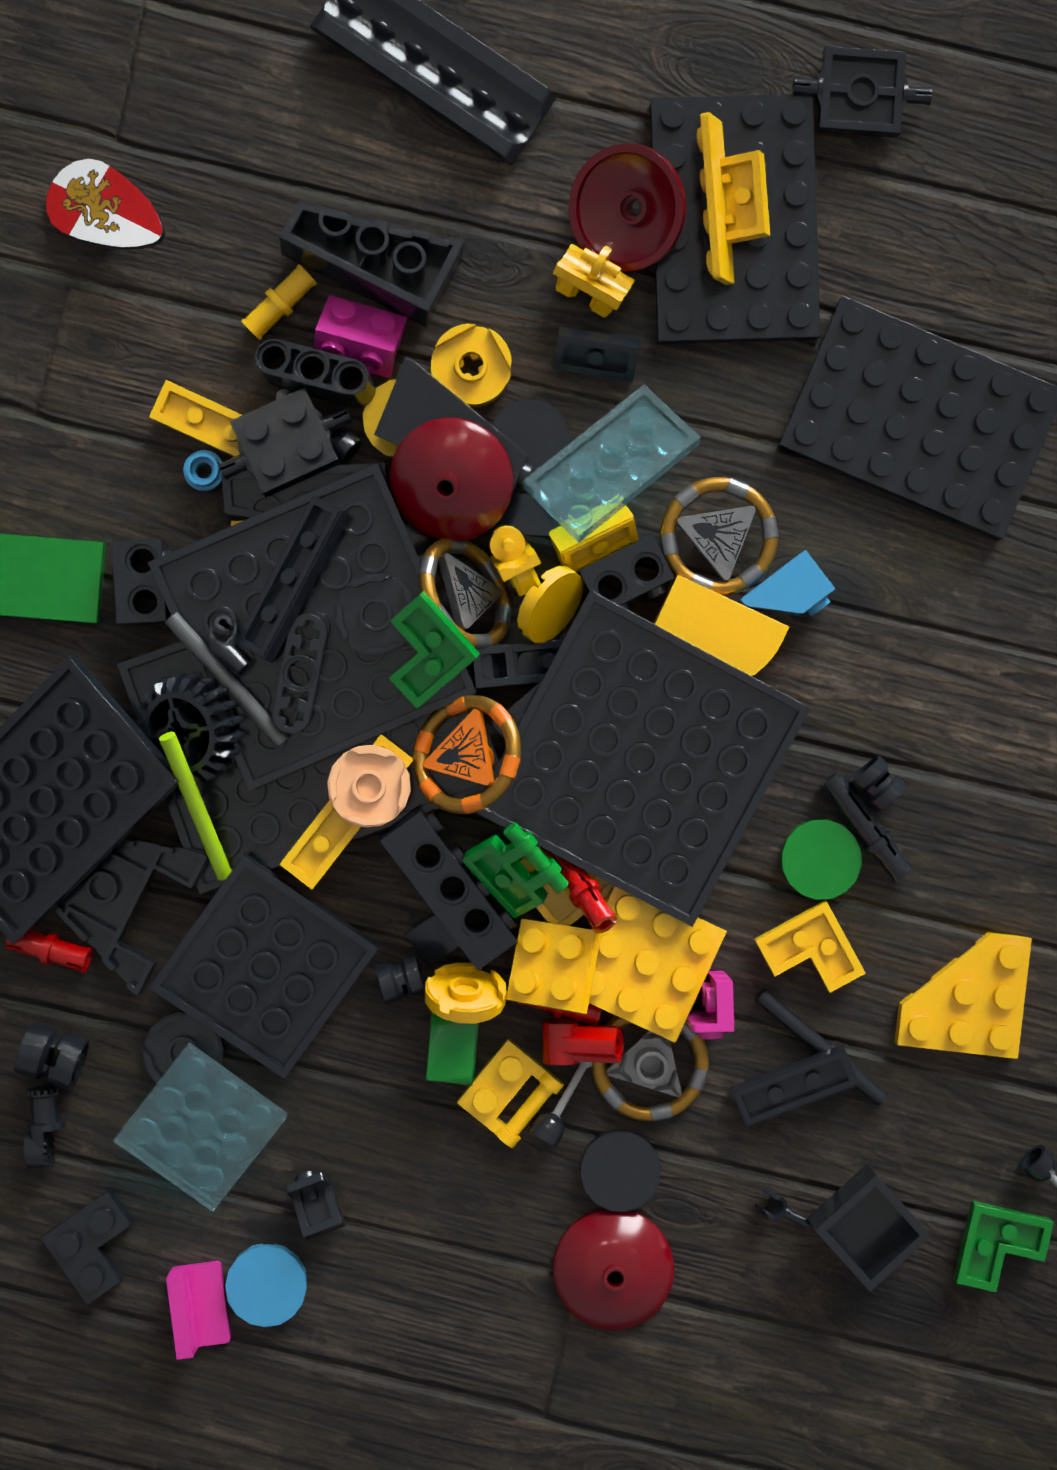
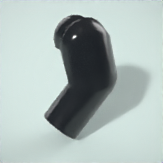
M227 614L215 616L209 628L210 651L237 677H240L250 668L252 661L237 649V626L232 617Z

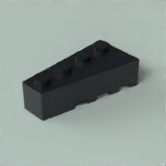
M299 201L279 235L281 254L402 316H406L408 319L426 328L463 259L465 244L464 240L450 237V240L430 236V232L413 229V231L389 226L388 222L373 219V222L353 218L350 213Z

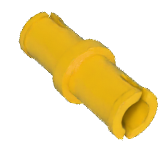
M298 264L274 290L270 287L265 292L267 297L241 322L261 340L262 336L284 315L289 317L294 312L291 308L317 282Z

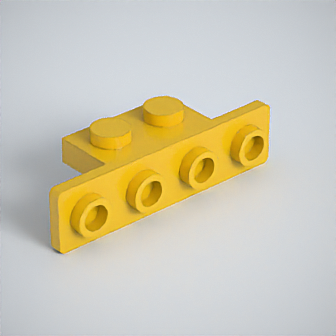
M710 112L700 114L701 127L697 129V143L700 151L703 153L704 168L700 171V183L707 198V209L703 213V223L710 237L711 249L707 252L706 262L708 271L713 278L725 285H729L735 282L732 244L770 236L764 154L759 150L725 157L722 122Z

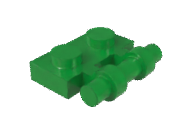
M513 822L503 832L512 842L511 844L506 846L495 834L467 850L462 862L515 919L545 902L548 892L542 886L549 884L556 893H560L568 886L569 882L560 873L562 868L553 858L548 859L536 846L538 843L536 838L529 831L524 832L516 822ZM525 857L535 870L529 872L519 859Z

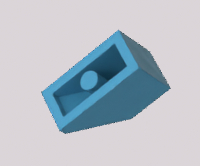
M804 550L739 599L737 603L755 611L799 616L807 611L810 616H813L831 602L827 595L835 590V587L809 553Z

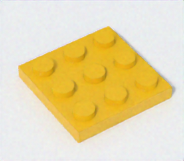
M612 885L605 902L616 915L617 920H615L616 924L610 930L601 934L589 1003L676 1043L727 931L700 918H697L693 927Z

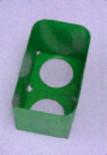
M431 1013L426 1080L472 1086L475 1074L479 1023H455Z

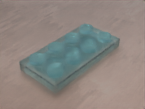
M644 384L524 479L523 486L580 543L699 446L700 436Z

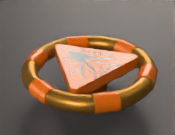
M478 695L462 696L453 703L435 710L419 730L413 749V769L419 789L430 803L444 811L455 814L474 813L486 809L500 799L515 779L521 760V740L514 719L501 704L490 698ZM472 710L428 757L438 728L451 716ZM483 712L488 714L499 726L505 738L506 754L496 780H494L492 769L494 753L488 745ZM429 770L485 785L489 788L482 793L463 799L453 798L444 794L431 778Z

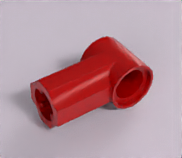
M573 1019L544 1020L542 1022L543 1063L548 1065H573L580 1061L617 1064L621 1062L624 1051V1035L621 1026L581 1025L579 1021Z

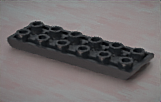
M328 0L310 25L311 30L510 166L557 99L548 87L420 0Z

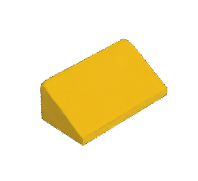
M616 498L549 532L561 566H567L576 573L639 541L634 516L621 498Z

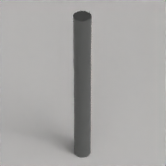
M178 612L173 614L165 624L223 688H227L226 692L234 701H237L241 709L276 748L279 747L289 736L277 728L268 712L233 673L212 654L207 644Z

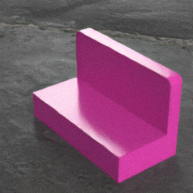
M220 1261L174 1266L166 1277L176 1358L179 1360L193 1358L198 1347L228 1343L231 1339L222 1263Z

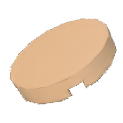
M377 745L357 746L343 753L332 766L327 781L328 795L333 807L348 823L361 827L382 826L395 819L405 808L411 792L410 774L402 759L391 750Z

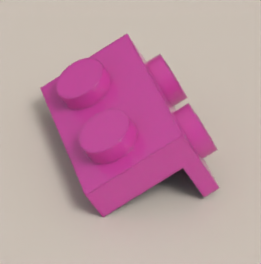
M329 295L315 329L314 349L356 359L365 365L370 374L391 378L394 370L395 356L406 329L407 317Z

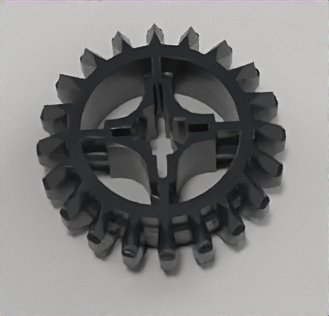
M177 673L171 675L170 678L167 677L159 680L154 684V688L149 689L144 694L146 701L137 707L143 717H140L135 724L143 729V733L166 759L167 757L159 738L165 733L175 732L195 783L202 784L209 781V779L214 780L222 776V773L231 768L235 763L233 757L243 750L236 741L241 740L245 733L237 729L236 724L240 723L244 717L234 715L232 708H234L237 701H227L225 699L227 688L219 687L215 689V678L207 677L202 679L200 673Z

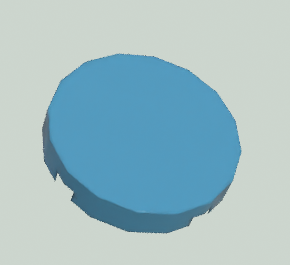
M263 1243L252 1245L238 1255L228 1271L225 1284L228 1303L235 1314L249 1324L261 1327L281 1325L292 1318L304 1302L307 1290L306 1269L299 1257L283 1245H263Z

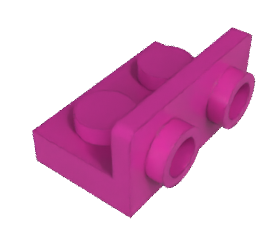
M708 971L707 982H703L700 989L702 1007L706 1008V1011L690 1012L686 1023L693 1033H699V1038L720 1039L724 1038V1032H734L733 981L724 971Z

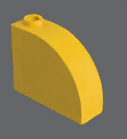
M679 575L674 578L653 623L750 676L759 672L773 658L789 629V626Z

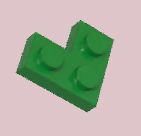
M424 591L390 621L417 651L414 656L389 677L416 709L472 663L480 654Z
M971 1200L953 1276L954 1281L957 1284L997 1292L1005 1253L1045 1262L1054 1222L1047 1217Z

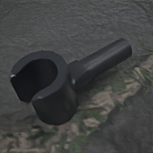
M767 1188L762 1190L770 1196V1201L763 1208L755 1204V1208L759 1212L773 1220L783 1217L804 1228L810 1226L807 1217L788 1207L786 1200L782 1196Z

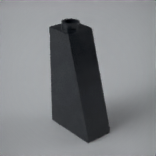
M405 357L374 435L400 445L412 430L430 420L445 417L467 419L483 426L500 441L512 465L514 478L513 492L516 486L523 489L533 467L526 463L529 455L421 365Z

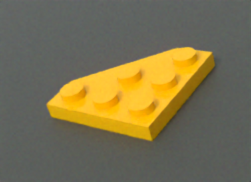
M991 932L983 935L959 958H954L934 974L929 982L914 994L910 993L899 1002L894 1043L900 1046L1018 1059L1032 938Z

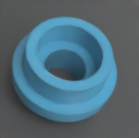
M208 450L192 453L186 459L183 468L187 483L199 491H211L217 488L222 482V474L218 463H222V460L215 453ZM204 464L210 465L212 468L211 475L207 478H200L198 475L200 466Z

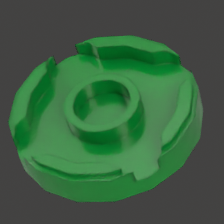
M827 819L808 820L796 826L789 833L790 835L786 838L780 851V866L787 883L798 893L815 900L833 899L847 892L857 881L862 867L861 849L855 836L843 825Z

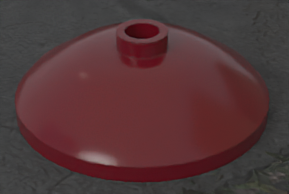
M618 144L597 152L582 166L571 188L569 219L574 237L582 250L587 248L598 255L605 245L612 248L613 251L608 261L621 268L620 271L641 270L659 262L676 244L685 221L686 199L680 177L664 156L646 146ZM636 200L642 206L639 215L633 212V204Z
M445 417L433 419L419 425L403 439L396 449L391 462L390 489L398 510L415 529L438 540L464 541L484 534L501 519L510 503L513 492V470L505 448L489 430L467 419ZM440 481H450L454 487L453 492H444L440 487Z
M601 1208L581 1216L564 1232L554 1254L553 1276L561 1301L576 1318L595 1328L624 1330L645 1322L662 1307L673 1284L674 1261L667 1239L650 1219L633 1210L619 1212ZM613 1271H619L623 1276L619 1282L614 1283L608 1280V1275Z

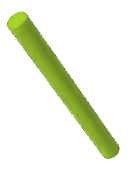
M175 732L165 733L160 736L159 741L174 776L179 780V789L217 880L224 881L232 870Z

